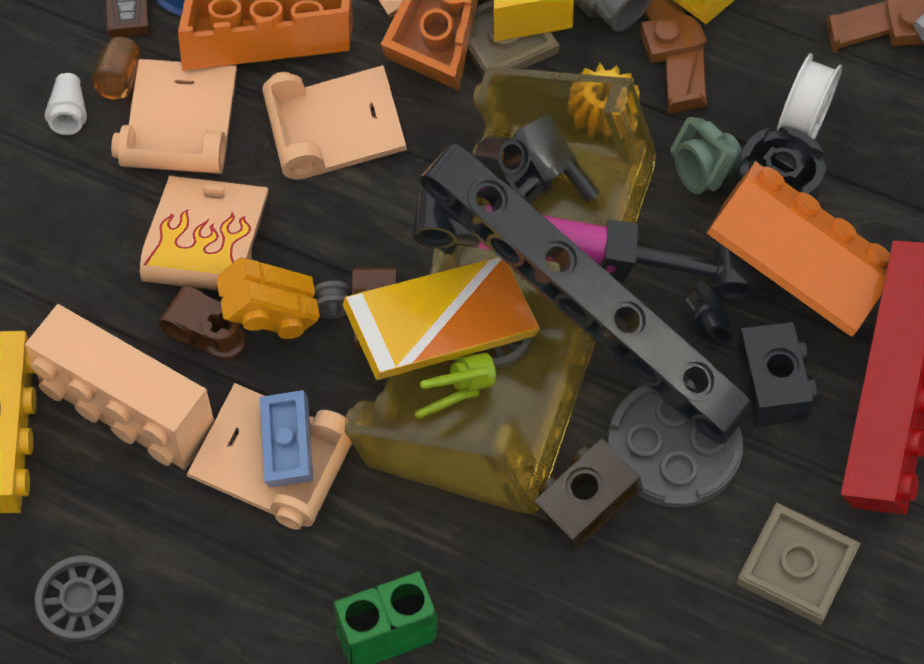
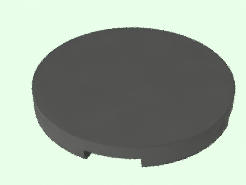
M688 380L687 383H684L689 391L695 393L693 381ZM646 385L638 387L626 396L617 407L611 420L608 445L640 475L644 489L637 495L649 502L667 507L699 505L723 492L737 474L743 456V437L740 426L726 444L716 443L704 436Z

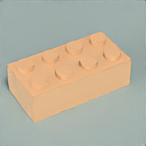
M59 304L55 306L25 343L32 362L30 366L36 372L40 382L39 388L53 400L61 401L62 398L75 405L76 411L84 418L94 423L98 419L111 426L112 432L118 438L129 444H133L134 441L148 448V453L155 460L166 466L173 463L186 470L198 454L214 423L207 389Z

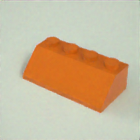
M756 161L727 197L707 232L709 236L851 337L857 332L882 295L890 253L881 245L871 244L858 235L855 228L846 220L834 218L820 207V204L814 197L804 192L799 193L785 183L784 178L776 170L770 167H763Z

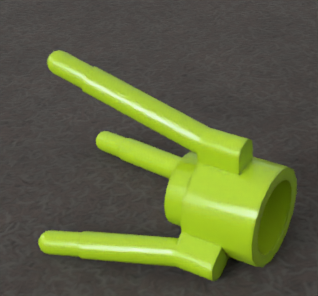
M480 353L452 359L456 360L457 363L451 365L450 374L421 381L420 386L422 389L453 384L457 390H461L417 410L414 414L415 417L418 419L423 418L464 399L478 397L479 390L492 388L496 382V371L491 356L488 353Z

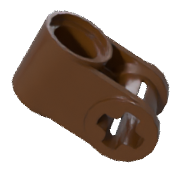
M183 286L158 320L160 328L174 340L183 344H189L219 360H232L238 357L246 346V338L240 328V323L224 320L221 303L190 286Z

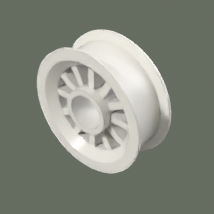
M810 53L794 81L776 131L779 132L780 127H792L807 133L815 140L835 93L842 65H839L836 69L814 62L813 54Z

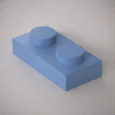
M304 390L260 397L264 482L270 488L313 481L308 396Z

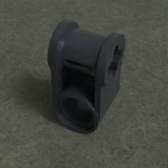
M486 137L478 144L475 158L529 204L539 195H547L551 191L552 183L549 177L540 168L523 140L508 137Z

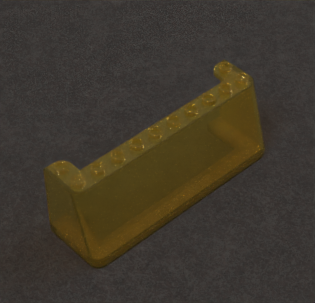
M487 67L482 83L477 85L474 93L475 106L480 110L486 124L481 141L486 137L513 138L514 133L518 129L546 114H550L565 142L577 157V163L600 191L599 195L587 203L564 172H561L554 179L550 180L552 183L551 191L547 195H539L530 205L542 215L604 226L608 219L636 224L654 170L655 146L632 78ZM478 142V143L475 145V147H474V150H473V156H474V157H475L476 148H477V146H478V144H479L480 142ZM476 197L477 203L491 205L486 199ZM458 245L456 251L451 255L444 254L440 249L435 248L432 258L433 265L429 275L498 256L490 250ZM546 261L547 266L552 271L560 273V267L557 262ZM510 267L540 329L537 335L532 338L530 347L523 357L507 365L506 368H495L496 382L492 388L479 390L478 397L464 399L418 419L414 415L417 410L461 390H457L453 384L429 389H422L420 386L423 380L450 374L451 365L457 363L456 360H448L394 375L388 378L385 389L378 395L376 403L361 400L354 408L348 411L344 432L370 468L514 512L533 515L538 511L535 500L539 497L538 490L551 476L595 341ZM523 340L516 341L514 343L520 346ZM501 346L504 356L513 352L507 346ZM494 348L489 349L488 354L491 358H497Z

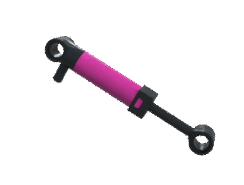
M425 190L420 191L417 195L413 239L417 243L429 248H438L447 255L453 254L458 245L490 250ZM477 203L482 210L492 212L491 205ZM543 215L619 282H624L635 264L638 263L710 276L714 282V294L723 300L740 302L757 296L758 270L723 245L716 249L714 260L637 246L638 224L608 219L604 226ZM545 257L546 261L557 262L551 257Z

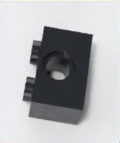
M794 322L741 328L736 352L746 395L753 407L750 412L754 427L807 420L812 403L817 401V389L814 378L812 376L807 377L804 366L807 362V348L804 338H797ZM779 370L787 377L779 378L772 375L769 371Z

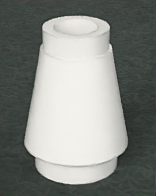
M62 73L56 77L45 110V119L49 127L59 134L70 135L78 132L87 119L80 79L72 73Z

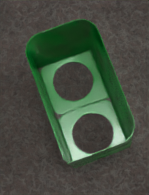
M420 571L334 601L337 636L348 664H351V654L353 664H375L427 645L437 637V614ZM410 595H418L425 599L422 609L410 616L397 613L391 605V602ZM378 608L379 621L373 629L367 632H357L348 626L346 618ZM391 624L399 628L391 630Z

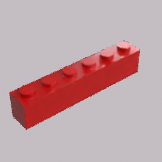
M893 241L841 496L855 509L907 515L909 501H914L918 492V476L915 474L918 457L924 456V242Z

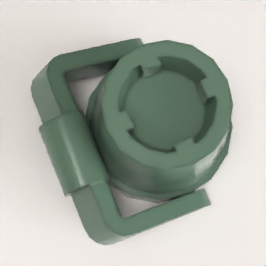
M695 117L686 119L670 149L682 183L694 194H702L709 190L715 191L725 179L736 174L742 152L738 141L733 135L723 133L710 121ZM696 131L703 137L701 139H692Z

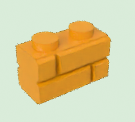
M240 257L223 270L217 278L219 296L223 297L221 300L223 319L243 324V327L247 330L265 329L277 332L278 336L282 339H293L301 336L320 317L317 299L313 298L315 289L312 276Z

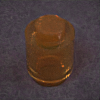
M114 37L103 46L91 78L92 85L103 97L118 99L130 95L136 80L139 59H142L140 47L134 41L125 37Z

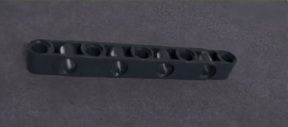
M457 144L448 145L420 176V182L425 191L667 405L676 410L708 439L719 444H726L753 408L749 398L713 367L688 342L471 153ZM476 197L486 199L491 204L492 212L482 210L477 204ZM545 257H551L557 261L560 273L552 271L547 266ZM615 316L625 321L628 328L627 333L617 328L614 321ZM683 375H686L693 381L695 393H692L685 387Z

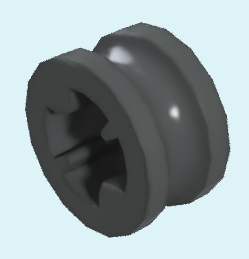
M326 281L314 287L315 295L313 298L317 299L320 317L334 319L347 315L342 304L345 297L350 296L352 293L349 284L342 281Z

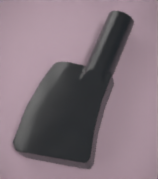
M546 114L525 125L514 133L513 138L521 139L527 144L536 162L550 180L564 172L587 203L600 194V191L577 163V157L565 142L550 114Z

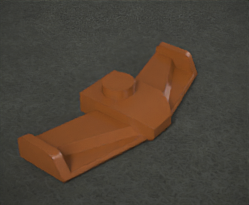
M652 0L644 13L648 21L641 22L640 35L650 63L665 61L667 114L707 107L704 48L706 47L707 40L701 24L691 16H687L681 6L673 0Z
M886 0L839 15H829L825 18L832 53L838 52L839 48L887 34L890 35L892 46L924 44L913 26L916 20L924 14V0Z

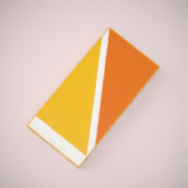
M499 257L346 296L342 304L376 380L534 337L540 329L510 266Z

